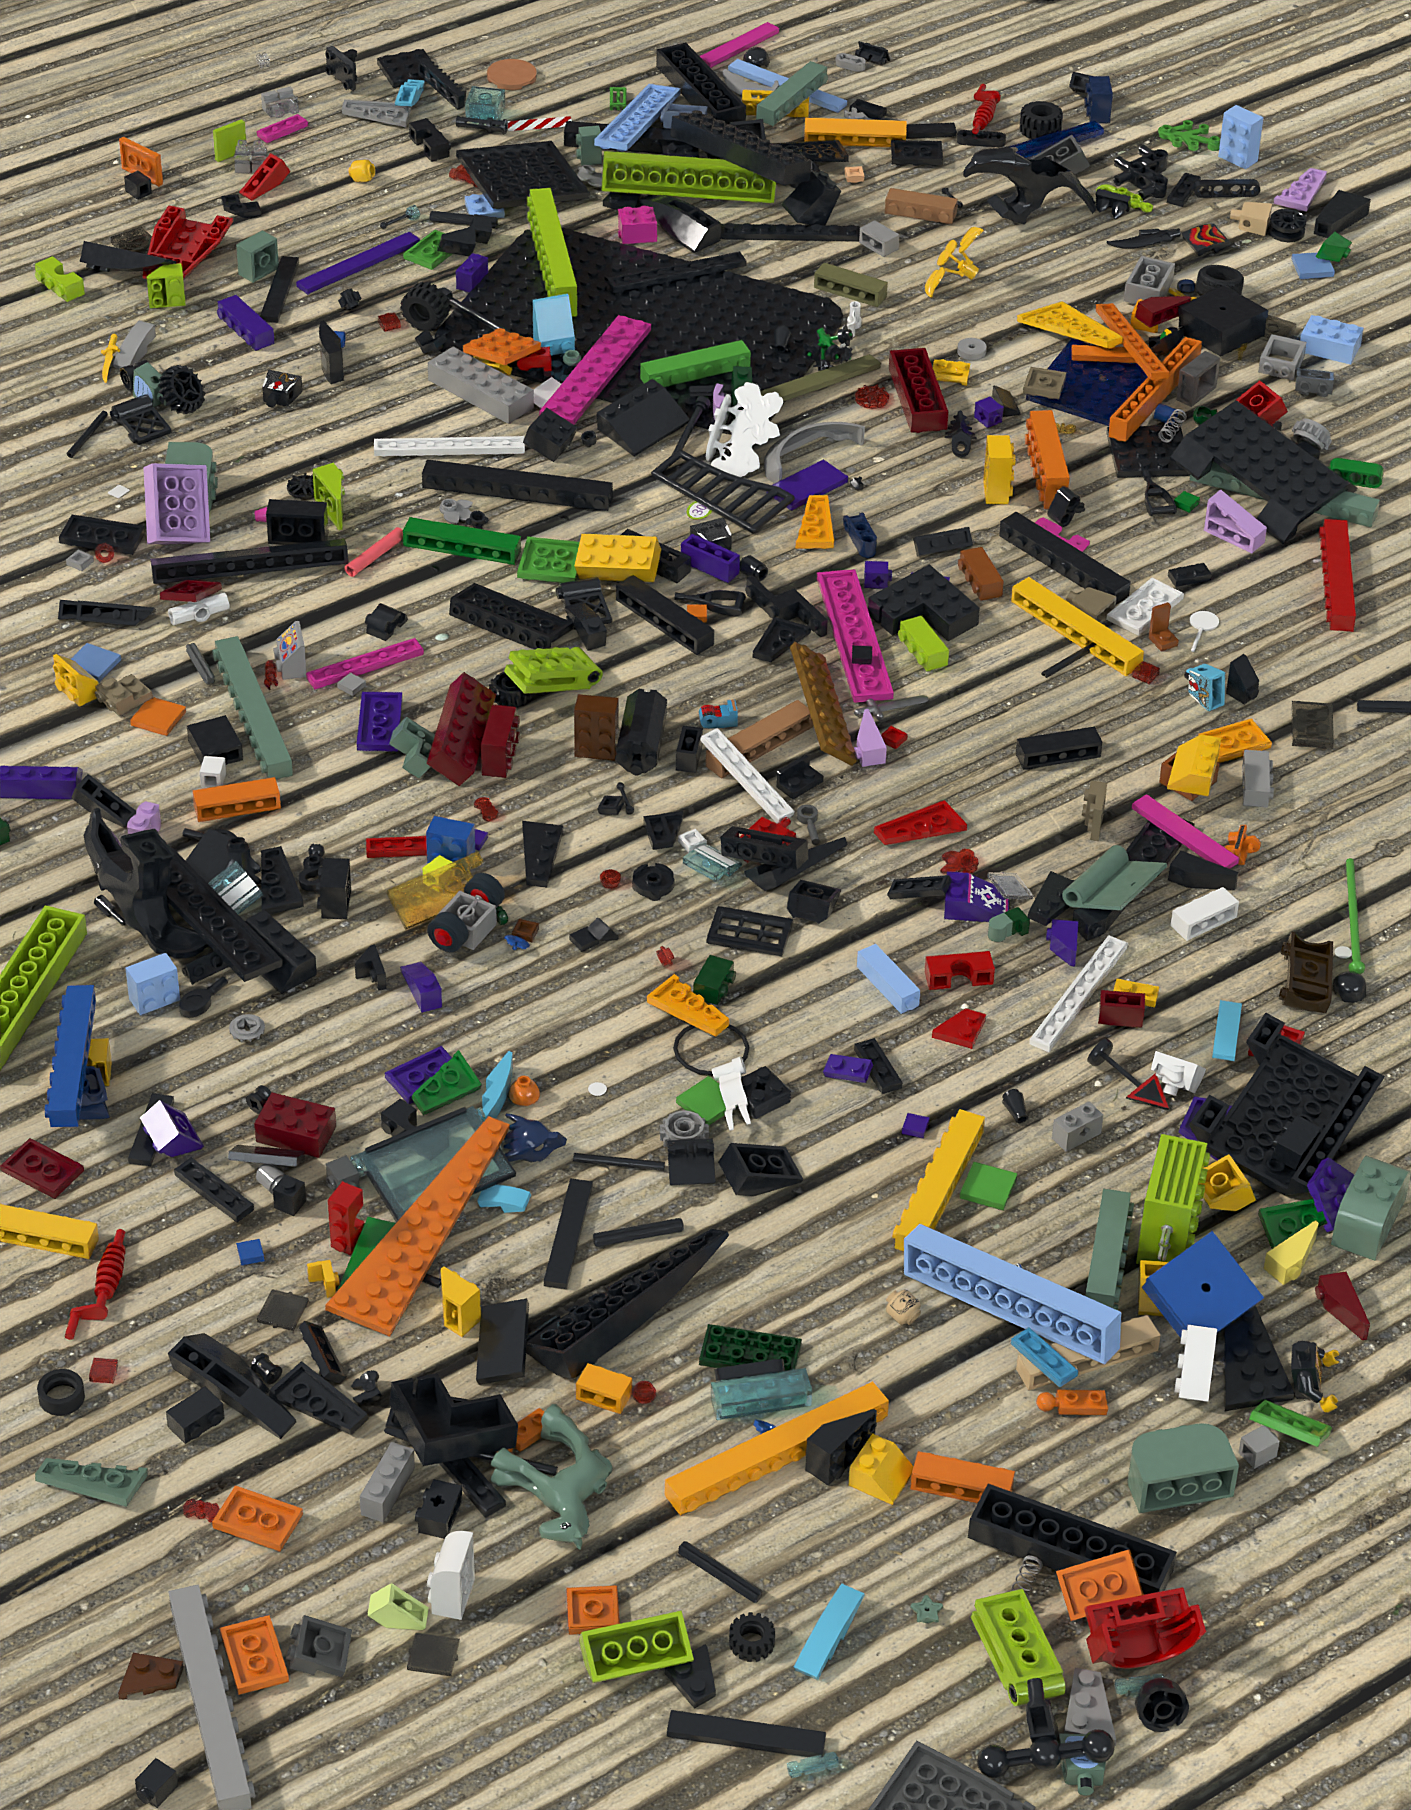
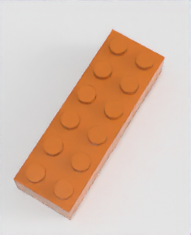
M1030 411V417L1026 419L1028 434H1025V445H1028V456H1031L1030 465L1034 467L1033 477L1036 479V489L1039 490V501L1043 503L1044 509H1049L1057 491L1063 486L1069 488L1070 477L1053 411Z

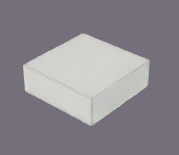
M696 829L678 836V842L688 853L694 852V849L698 850L700 846L707 845V840Z

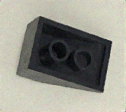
M730 1143L718 1161L735 1195L757 1196L803 1181V1177L787 1148L784 1146Z

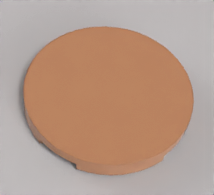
M519 59L500 60L491 64L487 69L488 82L497 85V88L503 90H520L523 86L532 85L537 78L536 68L531 63Z

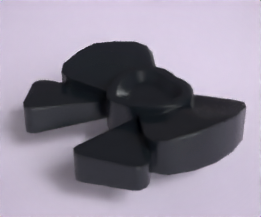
M377 1371L365 1372L360 1376V1379H355L351 1385L353 1390L363 1388L365 1391L353 1397L356 1403L363 1405L364 1402L370 1403L381 1398L382 1394L378 1390L377 1385L379 1379Z

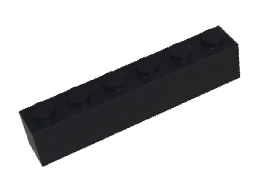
M632 575L616 584V601L695 655L714 646V629L678 606L669 598L644 583V581Z

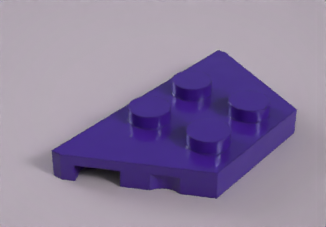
M1329 1157L1320 1162L1307 1184L1309 1192L1314 1199L1317 1212L1323 1211L1328 1223L1324 1225L1327 1233L1334 1230L1340 1204L1354 1177L1353 1173Z

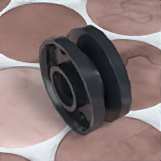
M1279 209L1271 214L1268 232L1271 237L1280 242H1296L1305 235L1307 219L1304 214L1297 210Z

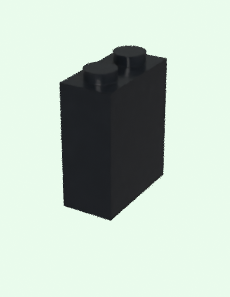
M226 715L187 725L188 742L201 766L204 756L225 758L226 765L243 760L242 743Z

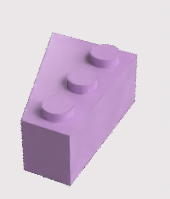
M1219 490L1208 500L1204 531L1250 553H1253L1265 543L1267 527L1226 493Z

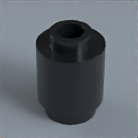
M748 555L740 561V572L746 576H754L758 581L766 578L768 568L758 559Z

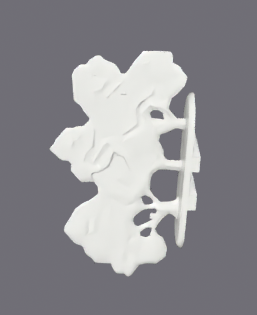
M749 382L735 390L738 402L734 407H731V396L726 394L720 409L716 408L714 413L715 424H711L708 430L710 438L706 449L707 462L713 459L718 448L720 457L715 458L711 462V466L739 477L760 468L759 457L753 451L752 446L755 443L762 445L769 438L780 436L777 424L770 422L768 418L779 413L783 404L782 397H779L777 392L761 396L759 386ZM729 412H731L736 418L730 425H725ZM723 430H730L732 433L731 439L726 443H720ZM724 447L731 451L730 457L724 453Z

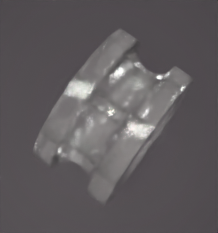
M263 52L262 55L260 53L256 54L257 64L261 69L264 66H270L269 57L266 52Z

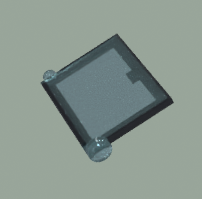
M473 1106L467 1109L466 1107L460 1108L365 1148V1151L352 1155L350 1161L359 1172V1177L368 1176L397 1223L486 1119L485 1114L480 1107L477 1109ZM500 1147L472 1195L516 1177V1171Z

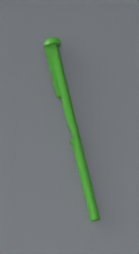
M1348 858L1346 860L1353 961L1349 964L1348 968L1349 971H1354L1361 975L1365 971V964L1361 962L1355 866L1354 860Z

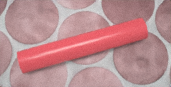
M396 527L345 566L346 573L354 577L402 541L403 530Z

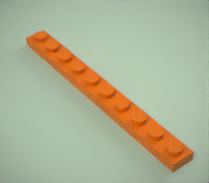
M1113 303L1096 304L1098 315L1110 330L1123 337L1122 345L1150 380L1161 381L1162 379H1168L1169 371Z

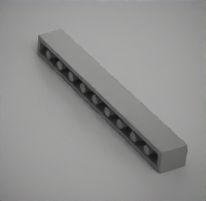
M199 1584L168 1591L170 1608L218 1809H252L251 1798L255 1797L252 1781L247 1782L246 1776L250 1775L247 1759L242 1760L241 1754L245 1753L242 1738L237 1739L235 1734L239 1733L237 1718H231L230 1712L234 1711L231 1696L226 1697L225 1691L229 1690L226 1675L221 1676L220 1670H224L221 1654L216 1655L215 1650L219 1649L216 1634L211 1635L210 1629H214L211 1613L206 1614L205 1609H209L206 1593L201 1594Z

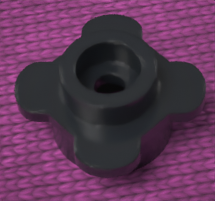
M473 511L470 514V518L466 519L467 525H472V527L482 529L483 525L489 522L488 517H485V514L481 511Z

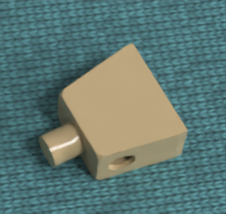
M1244 202L1242 210H1231L1230 219L1239 220L1240 230L1265 236L1271 217L1272 204Z

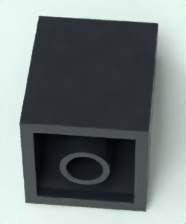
M812 171L810 173V181L801 182L783 201L782 206L797 223L826 225L841 190L829 178L826 172Z

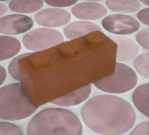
M983 547L962 550L960 552V559H958V567L960 571H963L966 581L971 584L974 594H977L980 601L1002 597L1004 581Z

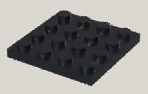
M1168 425V426L1173 427L1175 430L1178 429V427H1175V426H1173V425ZM1140 426L1126 442L1109 437V427H1107L1106 434L1117 478L1143 477L1142 471L1148 470L1151 477L1190 476L1188 472L1170 460L1171 455L1184 438L1181 427H1179L1176 435L1173 436L1172 441L1167 443L1159 438V432L1164 426ZM1162 431L1163 437L1170 440L1171 436Z

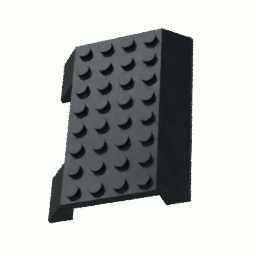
M1237 400L1186 434L1170 457V460L1197 480L1211 471L1214 461L1268 501L1256 519L1267 527L1266 532L1282 544L1296 535L1298 525L1338 495L1344 491L1354 493L1358 489L1347 479Z
M1265 1013L1246 1041L1259 1064L1254 1075L1228 1113L1229 1105L1209 1094L1189 1126L1198 1141L1207 1143L1206 1152L1210 1153V1155L1221 1159L1229 1154L1241 1172L1283 1195L1309 1193L1307 1184L1320 1162L1328 1157L1333 1159L1385 1076L1367 1066H1364L1359 1076L1281 1035L1285 1022ZM1299 1115L1320 1127L1321 1130L1306 1157L1298 1168L1294 1170L1272 1157L1275 1149L1272 1147V1144L1278 1134L1281 1136L1284 1134L1282 1131L1288 1121L1292 1122Z

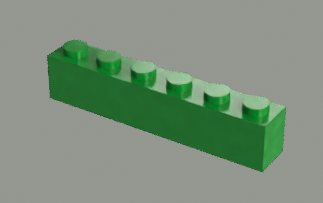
M409 517L403 529V546L515 565L521 553V536Z

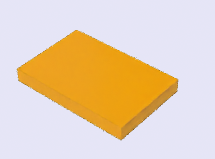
M1252 718L1198 734V736L1207 735L1221 738L1217 761L1219 763L1242 757L1244 750L1263 751L1272 746V742Z

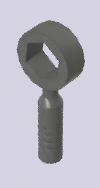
M802 805L797 810V819L803 824H808L807 829L813 845H817L820 843L814 823L818 819V810L813 805ZM804 813H809V814H812V815H811V816H807V815H803V814H804Z

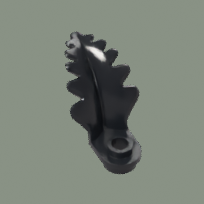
M960 410L957 415L953 416L955 420L950 421V424L953 426H948V429L952 431L945 432L946 436L944 438H952V452L955 456L962 458L970 452L971 439H977V437L973 436L975 433L969 431L972 430V427L967 426L970 422L965 420L967 416L963 415V412ZM963 446L964 451H959L957 447Z
M243 837L229 839L226 847L230 860L223 872L225 878H231L228 885L243 873H247L246 876L229 889H233L248 876L255 884H261V879L255 875L261 871V867L251 857L248 843L245 842ZM254 886L251 890L245 893L242 897L238 899V901L247 896L250 892L257 888V886ZM254 893L243 903L252 904L253 901L257 900L256 898L259 897V894Z

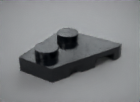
M706 1644L692 1651L693 1662L665 1667V1675L694 1709L716 1697L714 1678Z

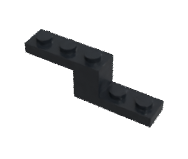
M754 576L746 578L745 592L747 596L754 600L770 618L777 617L789 621L799 617L820 638L827 635L828 619L795 588L774 596Z

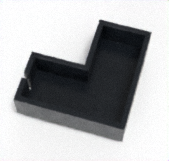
M930 564L868 597L869 615L878 624L881 623V626L892 636L900 630L901 621L922 616L947 641L954 639L979 624L980 608Z
M438 1373L417 1377L415 1399L412 1400L414 1384L412 1378L391 1382L390 1406L423 1466L497 1452L502 1448H516L518 1423L501 1394L454 1403Z

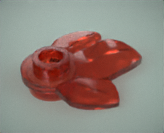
M962 849L959 852L948 851L942 854V859L947 864L940 869V873H973L978 869V858L975 857V853L970 849Z

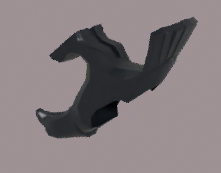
M1006 146L982 149L974 153L971 161L963 171V176L966 178L976 173H995L1007 177L1014 183L1016 191L1012 196L1003 199L998 195H994L987 200L1002 218L1025 225L1030 213L1040 208L1046 195L1058 187L1070 188L1085 202L1092 214L1096 211V202L1093 200V197L1071 170L1047 157L1039 160L1026 159L1016 153L1018 151L1017 147Z
M100 808L93 809L90 814L89 825L86 827L83 835L85 847L94 871L98 876L100 890L106 889L112 894L123 912L125 923L139 931L147 939L150 948L157 954L167 953L169 957L174 959H186L203 952L209 945L195 930L179 926L170 913L167 890L172 879L169 866L175 854L166 841L161 838L156 829H150L121 836L119 842L113 831L104 822Z

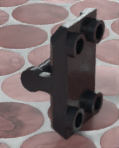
M334 46L327 47L325 52V71L327 75L335 76L343 83L345 90H356L357 50L350 49L346 52H341Z

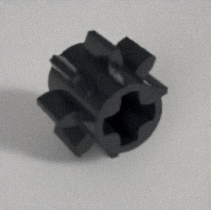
M350 288L340 293L341 297L338 302L341 308L344 307L347 308V311H350L360 305L359 300L362 298L358 291L355 292Z

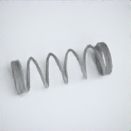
M1174 410L1167 423L1159 432V438L1163 442H1171L1179 427L1186 420L1187 415L1183 410ZM1174 414H1181L1184 420H1180ZM1173 418L1174 421H1176V422H1178V423H1181V425L1178 426V424L1175 423V422H1172L1171 419ZM1168 423L1178 427L1177 430L1174 429V435L1169 429H1165V427H1171L1168 426ZM1162 431H1165L1167 435L1171 436V439L1164 440L1162 438Z
M1026 1556L1023 1559V1565L1019 1569L1020 1573L1016 1576V1582L1012 1585V1591H1015L1013 1589L1014 1585L1020 1582L1031 1587L1028 1590L1018 1584L1021 1589L1025 1591L1033 1590L1029 1583L1017 1581V1578L1021 1575L1028 1582H1036L1035 1576L1026 1572L1021 1573V1569L1025 1567L1029 1572L1039 1574L1043 1566L1040 1559L1035 1556ZM1025 1560H1034L1039 1563L1040 1567L1027 1564ZM1022 1574L1031 1575L1035 1580H1027Z

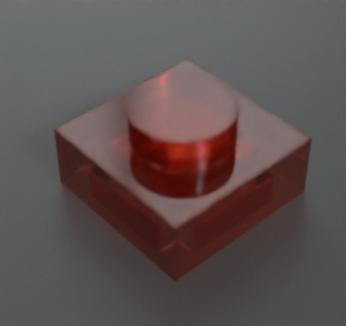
M395 312L378 316V323L384 332L401 328V322Z
M1142 661L1133 670L1132 677L1150 685L1159 675L1160 668Z

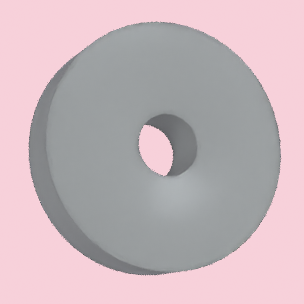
M965 338L959 341L957 353L966 360H979L986 355L987 346L980 339Z

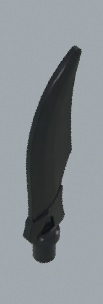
M1180 230L1162 231L1153 235H1138L1123 240L1107 241V244L1125 249L1141 248L1160 242H1171L1173 238L1180 237L1181 233Z

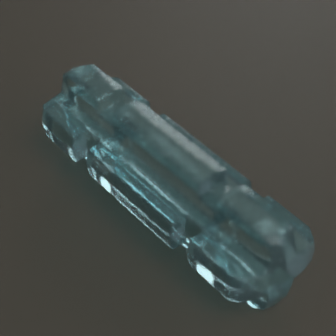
M1153 1674V1677H1150V1675L1129 1677V1680H1126V1678L1116 1679L1114 1684L1116 1693L1126 1694L1129 1690L1131 1693L1138 1692L1142 1685L1149 1680L1165 1678L1164 1674Z
M835 1752L825 1753L824 1757L817 1755L801 1759L800 1763L797 1761L789 1762L787 1764V1771L791 1778L801 1776V1773L807 1775L824 1771L825 1767H828V1769L836 1768L839 1766V1761Z

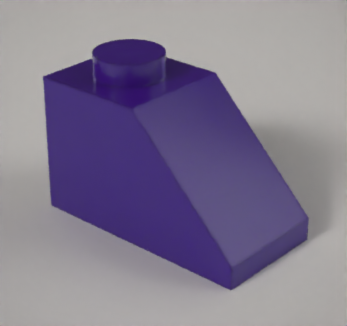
M1052 919V927L1047 928L1046 941H1050V950L1068 965L1075 967L1078 921Z

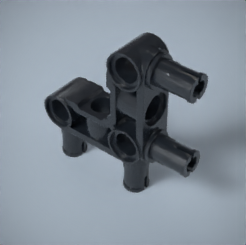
M1142 145L1139 148L1140 152H1138L1142 157L1130 162L1121 156L1114 160V166L1123 171L1114 176L1115 179L1113 181L1116 186H1120L1125 182L1132 183L1141 189L1138 191V195L1141 196L1143 201L1149 197L1164 198L1166 196L1168 179L1160 173L1167 169V151L1162 149L1151 150L1146 145Z

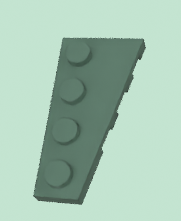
M46 1458L35 1473V1481L127 1507L148 1476V1468L139 1467L138 1471L127 1470V1466L116 1465L115 1468L101 1467V1463H91L84 1466L79 1465L78 1461Z

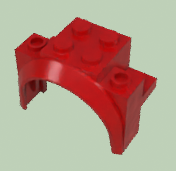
M1183 1587L1089 1605L1084 1608L1091 1632L1086 1641L1092 1664L1105 1662L1113 1667L1123 1669L1153 1665L1186 1652L1206 1633L1199 1604L1189 1607Z

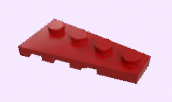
M945 800L874 827V834L884 845L967 831V823Z

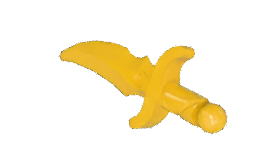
M116 334L111 335L108 347L105 350H101V353L105 356L102 368V378L105 383H107L113 354L120 352V349L116 346L118 339Z

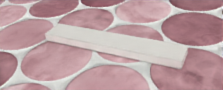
M718 728L701 736L700 741L776 823H780L785 817L788 819L794 816L795 811Z

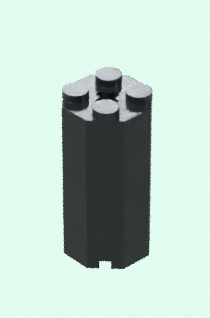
M639 688L627 696L616 749V762L627 772H631L635 776L647 773L656 767L658 763L667 717V699L657 690L650 689V692H644V689Z

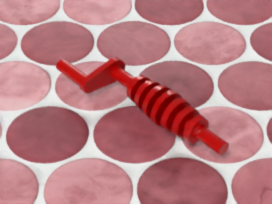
M981 84L974 94V99L983 103L975 112L973 134H978L979 130H983L992 121L996 104L1001 99L998 91H985V84Z
M123 1229L116 1231L114 1241L107 1245L98 1264L94 1293L97 1296L96 1304L71 1309L70 1319L65 1332L66 1339H74L79 1319L103 1320L107 1317L106 1301L113 1297L123 1275L126 1248L123 1245L126 1232Z

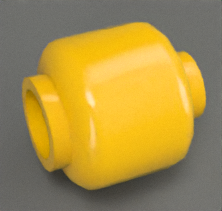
M366 159L355 160L352 162L351 167H349V176L355 182H370L375 176V166Z

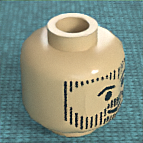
M906 1289L899 1292L895 1290L886 1299L888 1302L886 1312L900 1325L912 1324L921 1314L920 1301Z

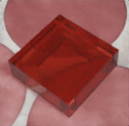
M94 1358L89 1373V1381L113 1384L118 1368V1360Z

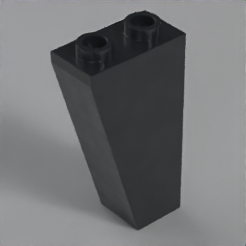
M1338 190L1316 218L1314 234L1328 238L1334 232H1342L1369 214L1371 199Z

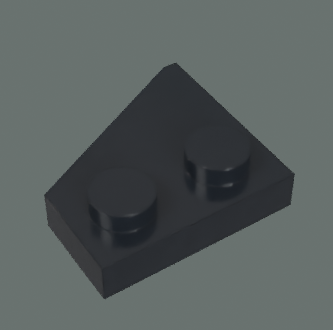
M683 811L643 816V823L652 850L674 846L683 821Z

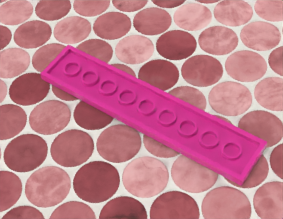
M618 315L541 408L539 415L548 408L575 425L651 331V324Z
M856 570L817 572V581L853 702H866L870 698L874 701L893 699L894 692ZM852 645L872 646V664H852Z

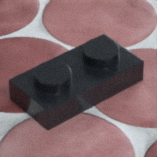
M1205 563L1168 570V577L1175 587L1210 581L1212 577Z

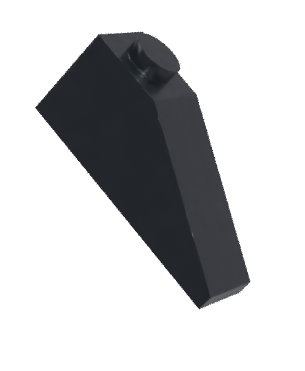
M584 602L564 608L587 651L606 646L607 629L598 614Z
M89 774L76 786L71 799L89 812L100 808L102 818L124 828L127 826L130 818L136 815L135 809Z
M1180 850L1170 864L1168 881L1186 888L1218 890L1224 887L1226 890H1235L1239 872Z
M1127 905L1122 910L1078 908L1074 910L1073 921H1078V933L1086 941L1100 937L1106 933Z

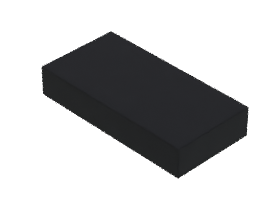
M857 99L849 107V112L854 107L857 109V113L863 112L868 118L880 120L887 113V108Z

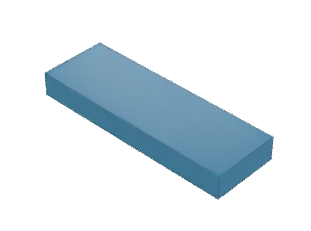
M1028 1327L1011 1338V1345L1058 1387H1062L1078 1376V1370L1031 1328Z

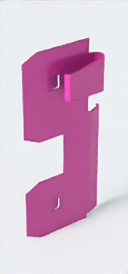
M1044 517L1039 518L1035 522L1082 552L1090 544L1089 540L1079 535L1072 536L1070 540L1059 536L1058 534L1062 531V527Z

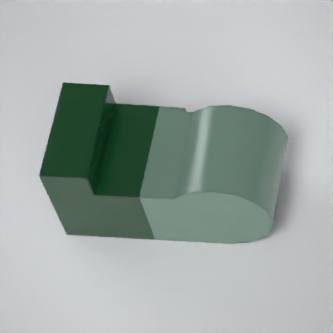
M1019 907L999 914L989 920L988 938L994 942H1001L1006 937L1019 933L1021 936L1029 934L1030 919L1027 918V915Z

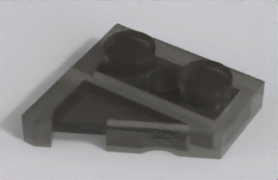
M141 226L112 236L110 239L111 244L116 248L129 251L147 250L150 247L152 236Z

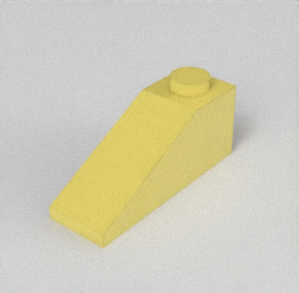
M1315 1220L1268 1251L1263 1269L1283 1285L1297 1279L1316 1240L1319 1223Z

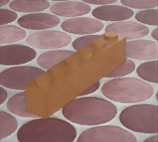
M796 700L727 739L751 763L813 728V722L808 707L799 700ZM709 749L706 750V767L721 779L731 774Z

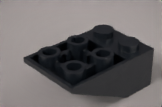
M868 1410L821 1425L807 1438L805 1470L826 1485L831 1484L835 1479H839L845 1469L853 1463L872 1433L875 1434L877 1410Z

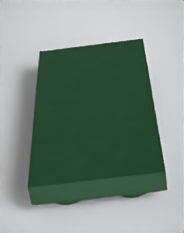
M708 1324L699 1357V1365L722 1368L783 1359L785 1372L763 1376L794 1380L802 1339Z

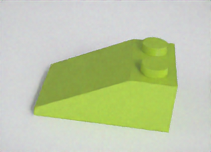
M330 463L313 469L314 499L318 502H327L329 519L338 530H343V495H345V491L342 486V480H344V475L341 469H338L334 463Z

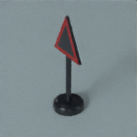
M1108 1038L1103 1039L1093 1048L1087 1058L1088 1063L1092 1066H1098L1106 1060L1138 1087L1126 1096V1099L1169 1110L1156 1073L1141 1084L1109 1057L1113 1049V1043Z

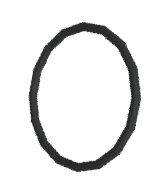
M729 1024L727 1028L735 1031L743 1040L745 1051L742 1059L745 1062L750 1048L747 1038L737 1027ZM693 1025L685 1027L675 1038L673 1050L676 1059L690 1071L713 1076L712 1071L699 1070L688 1065L680 1057L678 1051L679 1040L687 1031L695 1028Z

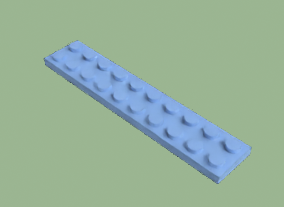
M648 84L595 138L594 146H600L602 149L613 148L620 152L627 151L661 116V112H663V108H666L667 103L672 104L680 96L681 88Z

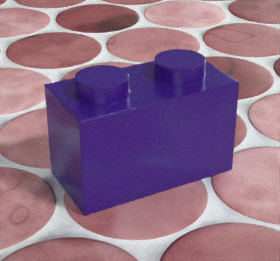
M472 253L456 270V289L465 292L473 290L488 273V257Z

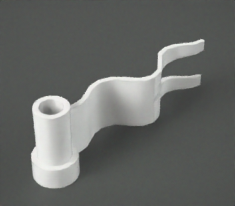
M857 301L850 303V314L847 319V327L851 329L853 337L855 336V329L860 328L862 318L860 317L861 304ZM841 344L840 348H843L846 344Z
M741 1056L732 1059V1062L712 1068L715 1081L719 1080L720 1082L719 1086L726 1106L725 1117L729 1131L734 1130L732 1113L736 1106H739L746 1124H751L747 1111L748 1101L741 1082V1075L747 1073Z

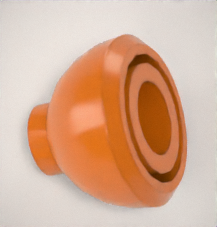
M520 1076L511 1084L508 1096L514 1104L528 1106L534 1104L539 1099L540 1091L537 1084L528 1076Z

